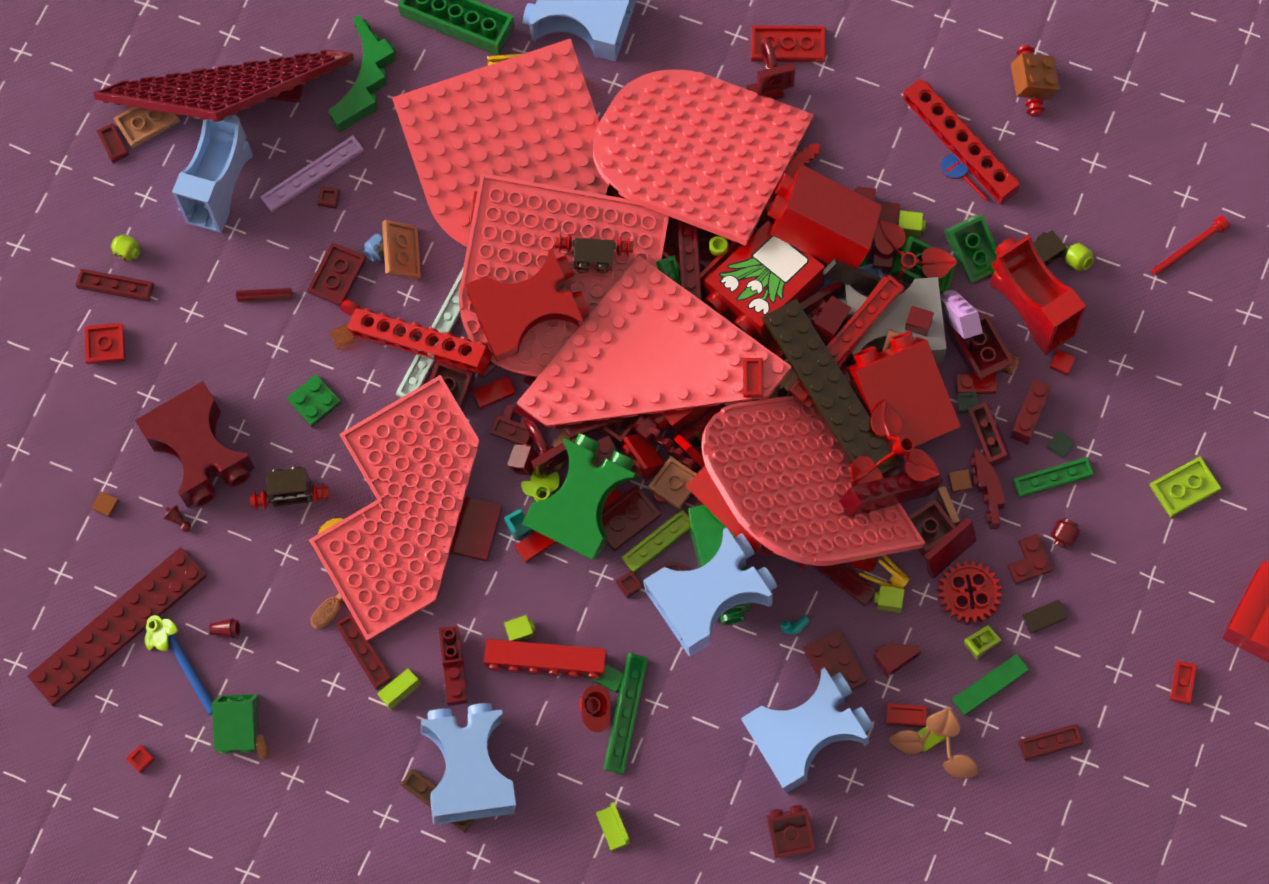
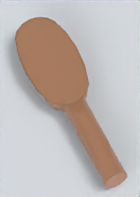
M340 593L335 597H329L317 608L310 620L313 628L321 629L336 617L342 607L343 598Z

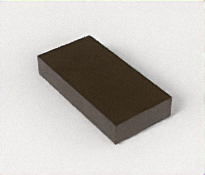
M1060 600L1022 615L1030 634L1068 618Z

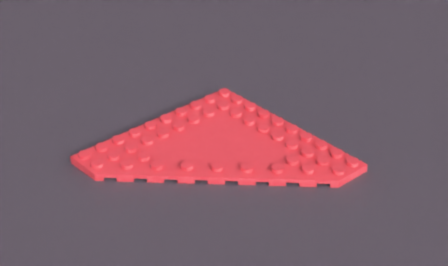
M638 256L516 403L528 414L549 428L555 427V425L580 424L593 420L595 422L610 420V418L616 417L625 418L639 414L687 410L700 406L709 407L723 403L748 402V400L754 399L763 400L770 397L791 371L792 366L649 262ZM743 358H763V397H743Z

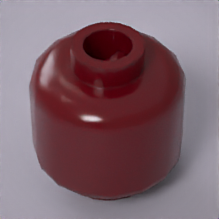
M1064 518L1063 520H1057L1050 535L1055 540L1054 544L1062 548H1065V546L1072 547L1080 534V529L1077 523Z

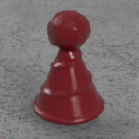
M178 505L172 509L169 507L165 509L168 513L164 516V520L179 524L183 532H188L191 529L190 523L183 521Z

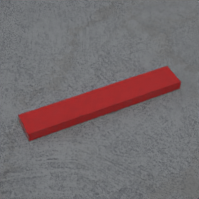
M617 488L607 497L603 510L622 496ZM536 531L514 547L524 562L527 563L557 543V541Z

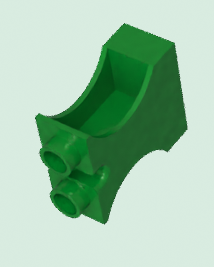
M579 433L575 442L566 438L563 440L569 456V470L564 484L551 497L542 501L532 502L522 524L592 560H598L609 539L602 522L605 501L617 486L628 480L639 479L640 475L631 471L635 460L615 450L610 460L605 459L602 466L598 467L596 462L599 454L596 451L600 443Z

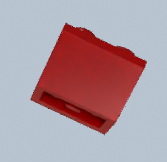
M638 434L623 438V455L635 460V467L633 469L635 473L640 475L639 478L642 477L646 482L656 476L665 463L650 441L643 439Z

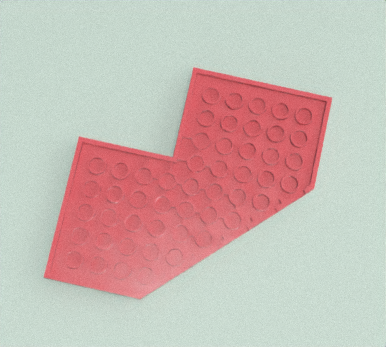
M441 375L339 434L377 500L309 539L366 640L375 638L437 601L480 443Z

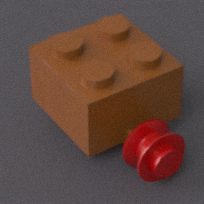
M1023 45L1016 51L1018 57L1011 63L1016 97L1030 98L1025 103V106L1029 108L1026 113L1032 117H1038L1045 111V108L1041 106L1044 103L1043 100H1049L1060 90L1054 56L1033 54L1035 52L1033 47Z

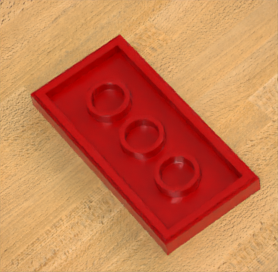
M752 26L751 62H763L761 54V40L763 38L770 40L777 62H825V26Z

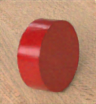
M344 300L340 306V309L349 316L353 315L356 308L360 309L356 303L350 300Z

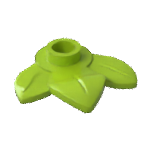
M533 471L531 481L521 482L522 490L527 496L534 497L536 502L551 497L553 492L558 489L560 478L558 472H553L549 476L543 474L537 478ZM546 493L547 495L546 497L541 498L540 494Z
M157 615L149 617L146 625L145 645L148 650L156 647L159 650L168 651V635L178 633L177 626L170 619H162Z

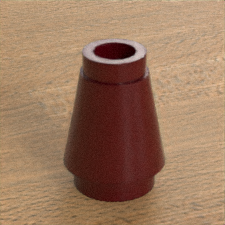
M233 618L210 623V635L234 638L240 634V623Z

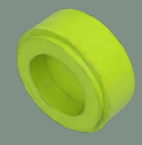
M722 236L713 237L709 242L710 252L715 256L726 254L728 251L727 239Z

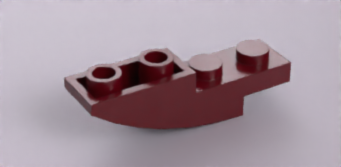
M974 449L973 456H970V466L975 471V475H972L973 486H977V493L985 492L983 493V503L987 504L988 511L985 512L986 523H990V529H998L1000 525L999 510L1004 509L1005 506L1002 486L987 458L979 449Z
M459 626L439 628L448 706L467 704V685Z

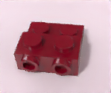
M795 805L790 807V811L782 812V809H775L770 811V815H766L775 858L815 851L809 814L806 807L802 808V805Z

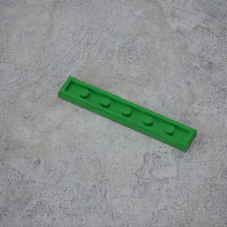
M632 653L627 654L603 768L605 771L623 775L625 772L648 661L646 657Z

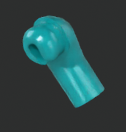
M803 615L797 622L784 620L781 623V628L785 634H799L811 621L807 616Z

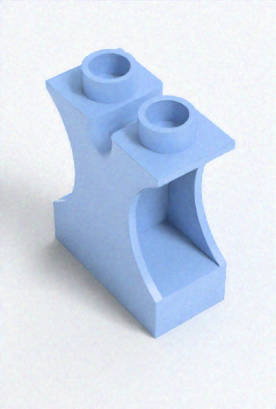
M537 0L536 4L528 3L526 5L523 24L530 26L532 41H536L550 33L567 32L577 35L586 41L595 57L616 62L636 0Z
M236 115L226 116L220 122H213L211 119L203 120L196 152L189 165L179 173L172 191L186 223L222 233L230 213L232 193L238 175L244 164L253 156L249 143L245 141L247 136L240 123V118Z
M727 528L723 530V540L719 551L706 565L691 571H675L664 567L644 580L646 593L689 657H692L711 644L712 629L718 618L729 608L742 603H758L768 607L772 605L771 591L777 588L775 580L765 567L757 571L754 567L746 571L741 570L746 566V559L754 555V551L743 534L733 538Z
M825 668L821 669V678L815 693L807 702L797 708L779 711L760 706L741 718L786 794L807 782L810 764L816 754L825 746L842 740L857 741L865 745L870 743L865 732L874 728L862 707L851 711L850 708L843 712L837 711L838 707L845 703L843 698L853 693L840 672L830 677Z
M490 703L471 705L468 707L467 726L464 728L457 725L456 717L452 716L451 709L443 708L428 712V720H421V734L431 739L439 747L446 763V771L441 782L431 792L430 803L433 825L514 814L516 801L513 781L507 779L496 770L487 751V742L490 735L501 724L502 710L493 711L492 704Z

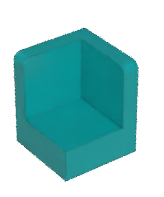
M521 508L504 517L505 524L515 541L532 532L531 528L522 524L525 517Z

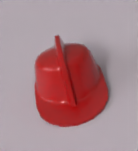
M601 685L587 687L579 702V709L585 727L595 733L606 730L610 723L611 697L609 692Z

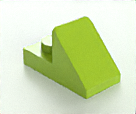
M988 625L964 640V645L979 660L986 651L996 646L1001 639Z

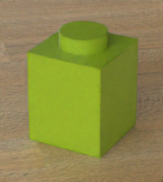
M900 210L898 226L904 230L907 237L920 238L921 231H925L926 220H922L923 213Z
M881 585L880 591L875 592L874 603H878L877 610L901 613L905 589Z
M527 615L504 622L510 641L524 642L534 638L533 632L536 629L533 620L528 621Z

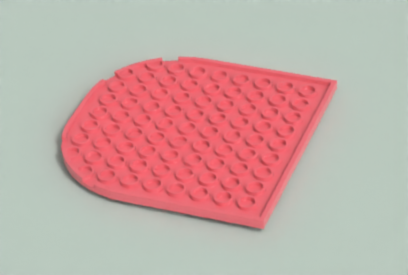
M571 39L392 97L431 213L448 236L466 248L468 245L474 191H478L481 173L596 194H607L609 185L598 172L593 158V139L599 120Z
M689 70L655 71L632 80L614 97L596 128L593 139V158L596 168L608 185H612L619 191L621 196L629 201L746 246L806 134L814 114L780 101L766 98L753 91L701 72Z
M481 173L459 290L460 314L470 340L474 343L480 341L487 344L488 349L492 352L466 292L465 284L484 276L503 283L525 281L542 268L547 258L548 250L553 249L556 258L566 255L574 277L565 280V285L557 290L561 293L570 290L572 294L581 290L589 308L588 313L581 315L584 322L638 256L657 268L656 261L662 259L669 216L624 198ZM561 233L562 237H567L570 234L572 242L575 238L614 240L617 244L619 237L623 241H627L630 237V241H633V253H629L628 257L626 252H622L619 256L615 248L612 271L608 270V273H598L597 270L589 269V272H579L577 269H574V247L572 246V250L567 253L566 249H561L559 253V249L555 248V239L560 237ZM562 320L542 322L534 326L524 336L517 354L496 362L494 355H492L490 361L512 373L537 378L579 327Z
M794 396L736 403L724 407L707 424L703 432L701 447L708 473L737 521L756 540L775 554L807 565L828 566L920 549L925 545V541L900 503L852 517L848 516L839 500L850 487L856 486L851 480L852 464L815 404L811 409H808L794 400Z

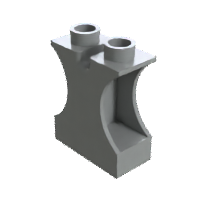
M938 277L914 279L911 286L894 299L849 356L850 365L856 363L853 355L859 351L870 347H876L877 351L882 350L889 329L899 333L909 332L905 330V325L912 306L934 312L927 337L913 332L912 335L914 338L926 339L936 364L943 363L946 353V341ZM845 285L844 298H838V300L851 307L844 320L846 323L868 298L855 291L850 285Z

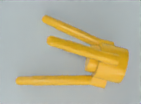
M887 555L882 557L889 565L882 560H879V563L893 575L889 580L892 584L863 573L858 574L860 577L882 586L903 589L910 580Z

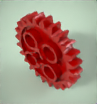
M964 560L963 566L957 562L955 565L956 569L950 566L948 569L949 573H943L945 579L940 578L939 583L943 586H938L937 591L942 592L937 596L938 599H943L940 602V606H946L944 613L950 611L951 619L957 616V622L959 623L961 619H964L965 625H967L969 620H972V623L975 625L977 619L983 623L984 616L990 619V611L996 613L997 609L995 606H1000L1001 603L997 599H1001L1003 595L998 593L1002 590V586H996L1000 579H993L996 572L989 574V566L983 569L982 562L975 566L974 560H972L971 565H968L967 561ZM965 576H969L970 591L973 593L971 599L974 609H971L970 607V595L969 592H966L968 588V583ZM979 578L983 581V584L976 585L973 579ZM961 581L963 587H955L953 582ZM983 597L986 603L979 604L976 598ZM964 600L967 605L960 607L956 601Z

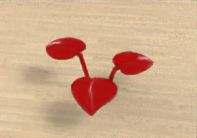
M883 220L878 221L874 233V243L877 250L884 255H889L895 251L902 256L900 259L902 270L896 279L898 282L905 270L912 269L916 263L923 265L922 271L926 277H938V279L944 277L956 265L957 262L952 255L935 247L923 251V261H919L911 252H901L897 248L902 247L906 241L904 230L896 224ZM905 286L900 294L907 290Z
M887 401L879 404L871 417L872 430L879 437L886 435L888 439L897 441L893 444V452L875 464L868 456L856 458L851 465V480L853 484L860 485L881 479L882 473L877 467L894 455H905L907 460L905 471L913 481L922 482L938 476L940 473L933 460L923 450L914 449V442L910 437L902 438V436H895L902 428V421L898 413Z

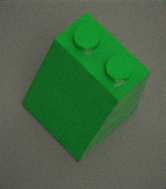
M259 694L219 695L212 702L214 751L228 754L232 753V750H240L241 753H250L252 750H255L258 746Z

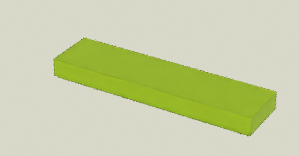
M682 509L621 557L631 571L636 573L689 531V516Z

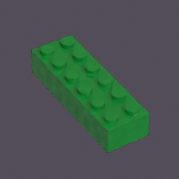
M401 0L398 4L401 17L497 56L500 55L515 27L513 15L476 0Z

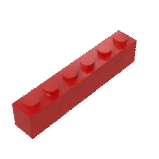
M486 639L484 664L492 671H500L501 668L508 669L509 672L519 673L520 670H525L530 674L548 672V675L551 676L568 674L569 677L579 678L580 675L586 674L590 679H600V676L605 675L607 652L606 649Z

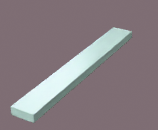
M463 268L431 326L443 334L444 332H452L461 315L459 290ZM416 355L396 392V396L402 398L422 386L436 360Z

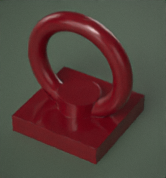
M763 38L761 40V54L765 70L757 72L756 90L758 95L794 87V63L777 66L772 44L768 38Z
M530 419L526 420L525 426L540 451L539 457L531 461L533 471L538 478L567 461L569 456L563 442L556 447L548 446L536 424Z

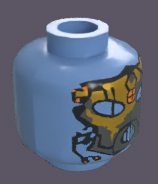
M374 234L364 244V253L371 261L380 262L384 260L383 236Z

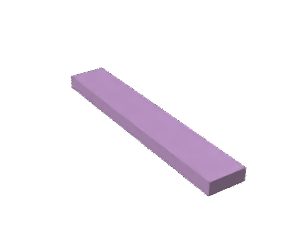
M352 135L260 196L261 200L271 213L363 153V147Z

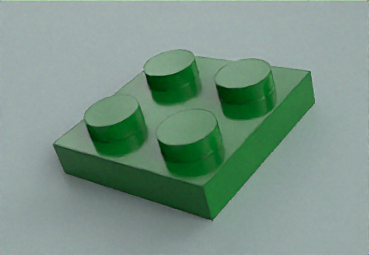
M317 374L286 398L311 427L341 404L338 397Z

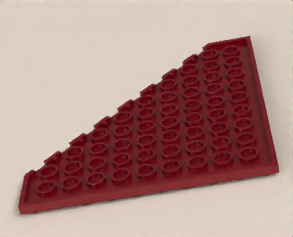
M327 49L321 50L320 53L295 54V57L284 58V56L269 58V61L243 62V65L217 66V69L207 70V68L182 74L181 72L166 74V77L155 78V76H150L134 81L124 80L94 92L95 100L103 101V103L112 102L115 105L123 104L127 105V107L135 106L139 107V109L147 108L151 109V111H163V113H175V115H187L189 118L199 117L201 120L211 119L213 122H220L226 116L236 115L242 109L252 108L253 104L266 102V99L269 97H277L283 91L293 90L294 86L304 85L310 79H317L324 73L334 72V69L337 67H345L347 63L354 60L353 53Z

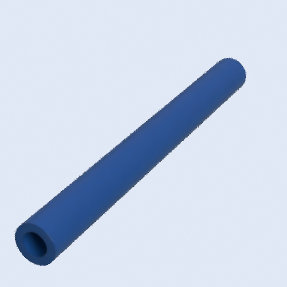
M168 635L169 647L207 713L212 715L213 701L175 635Z

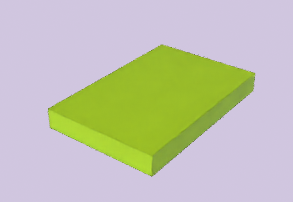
M1201 456L1151 482L1149 485L1170 518L1222 489Z

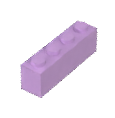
M948 290L940 295L943 318L964 339L983 333L978 311L956 290Z

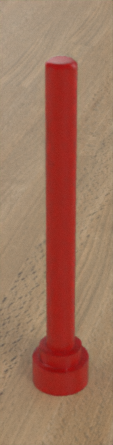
M1220 215L1214 220L1212 227L1153 268L1152 274L1157 276L1216 232L1226 231L1230 228L1228 220Z

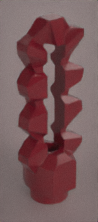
M641 414L632 424L635 428L634 431L643 439H652L657 445L662 446L667 454H671L674 459L692 471L697 470L699 466L694 459L685 457L681 448L673 447V442L670 439L661 437L659 424L649 415L644 416Z

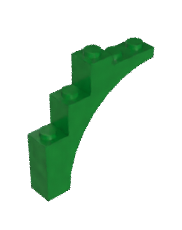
M360 15L355 16L353 21L363 42L361 70L349 93L338 104L328 110L330 119L339 132L344 131L378 110L376 105L378 100L373 93L387 85L385 79L387 75L383 68L396 61L394 54L396 49L391 42L388 44L385 38L380 40L376 33L372 34L369 30L371 27L366 19L362 20Z

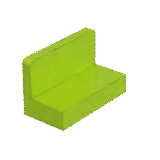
M407 668L378 692L377 695L391 710L421 685V682Z
M614 802L610 804L611 807L596 812L611 852L630 844Z

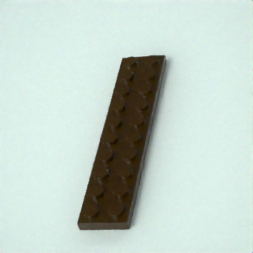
M797 299L765 315L762 318L763 322L792 366V369L850 463L852 464L860 456H868L875 464L892 453L883 437H879L873 432L870 416ZM893 456L877 468L884 474L898 466L899 463Z

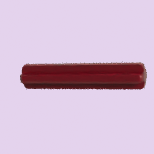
M291 288L236 291L238 302L292 299L293 296Z

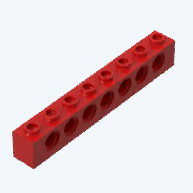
M921 78L904 90L903 100L968 168L972 175L1000 205L1018 192L1020 185L1018 178L1007 171L1005 164L994 157L992 150L982 144L980 137L970 131L967 123L962 122L957 117V113L945 104L944 99L933 91L932 86L928 82L925 83ZM922 99H928L929 102H923ZM934 112H940L942 115H935ZM947 125H951V126H953L954 128L949 129V128H947L946 126H947ZM959 138H963V139H965L966 141H965V142H961V141H959L958 139H959ZM975 151L978 155H972L970 152ZM983 165H989L991 168H984ZM996 178H1001L1003 181H1002V182H998V181H996L995 179H996Z
M356 308L347 326V329L356 337L480 374L485 373L493 355L488 349V345L478 341L474 343L466 337L457 338L449 332H444L443 334L432 327L426 329L415 322L409 324L401 318L396 317L392 319L384 313L378 315L367 308L363 310Z

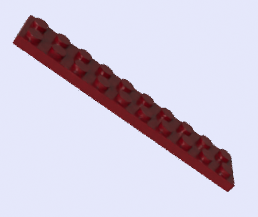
M180 547L27 675V677L52 706L56 705L146 629L149 617L153 615L161 616L207 577L206 574Z

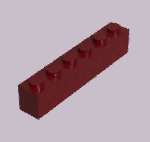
M902 473L850 487L839 502L848 516L852 517L931 495L943 482V479L938 475L926 481L916 482L910 479L907 473Z

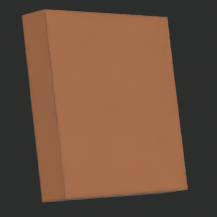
M670 456L649 484L648 489L680 510L692 495V492L686 485L697 473Z

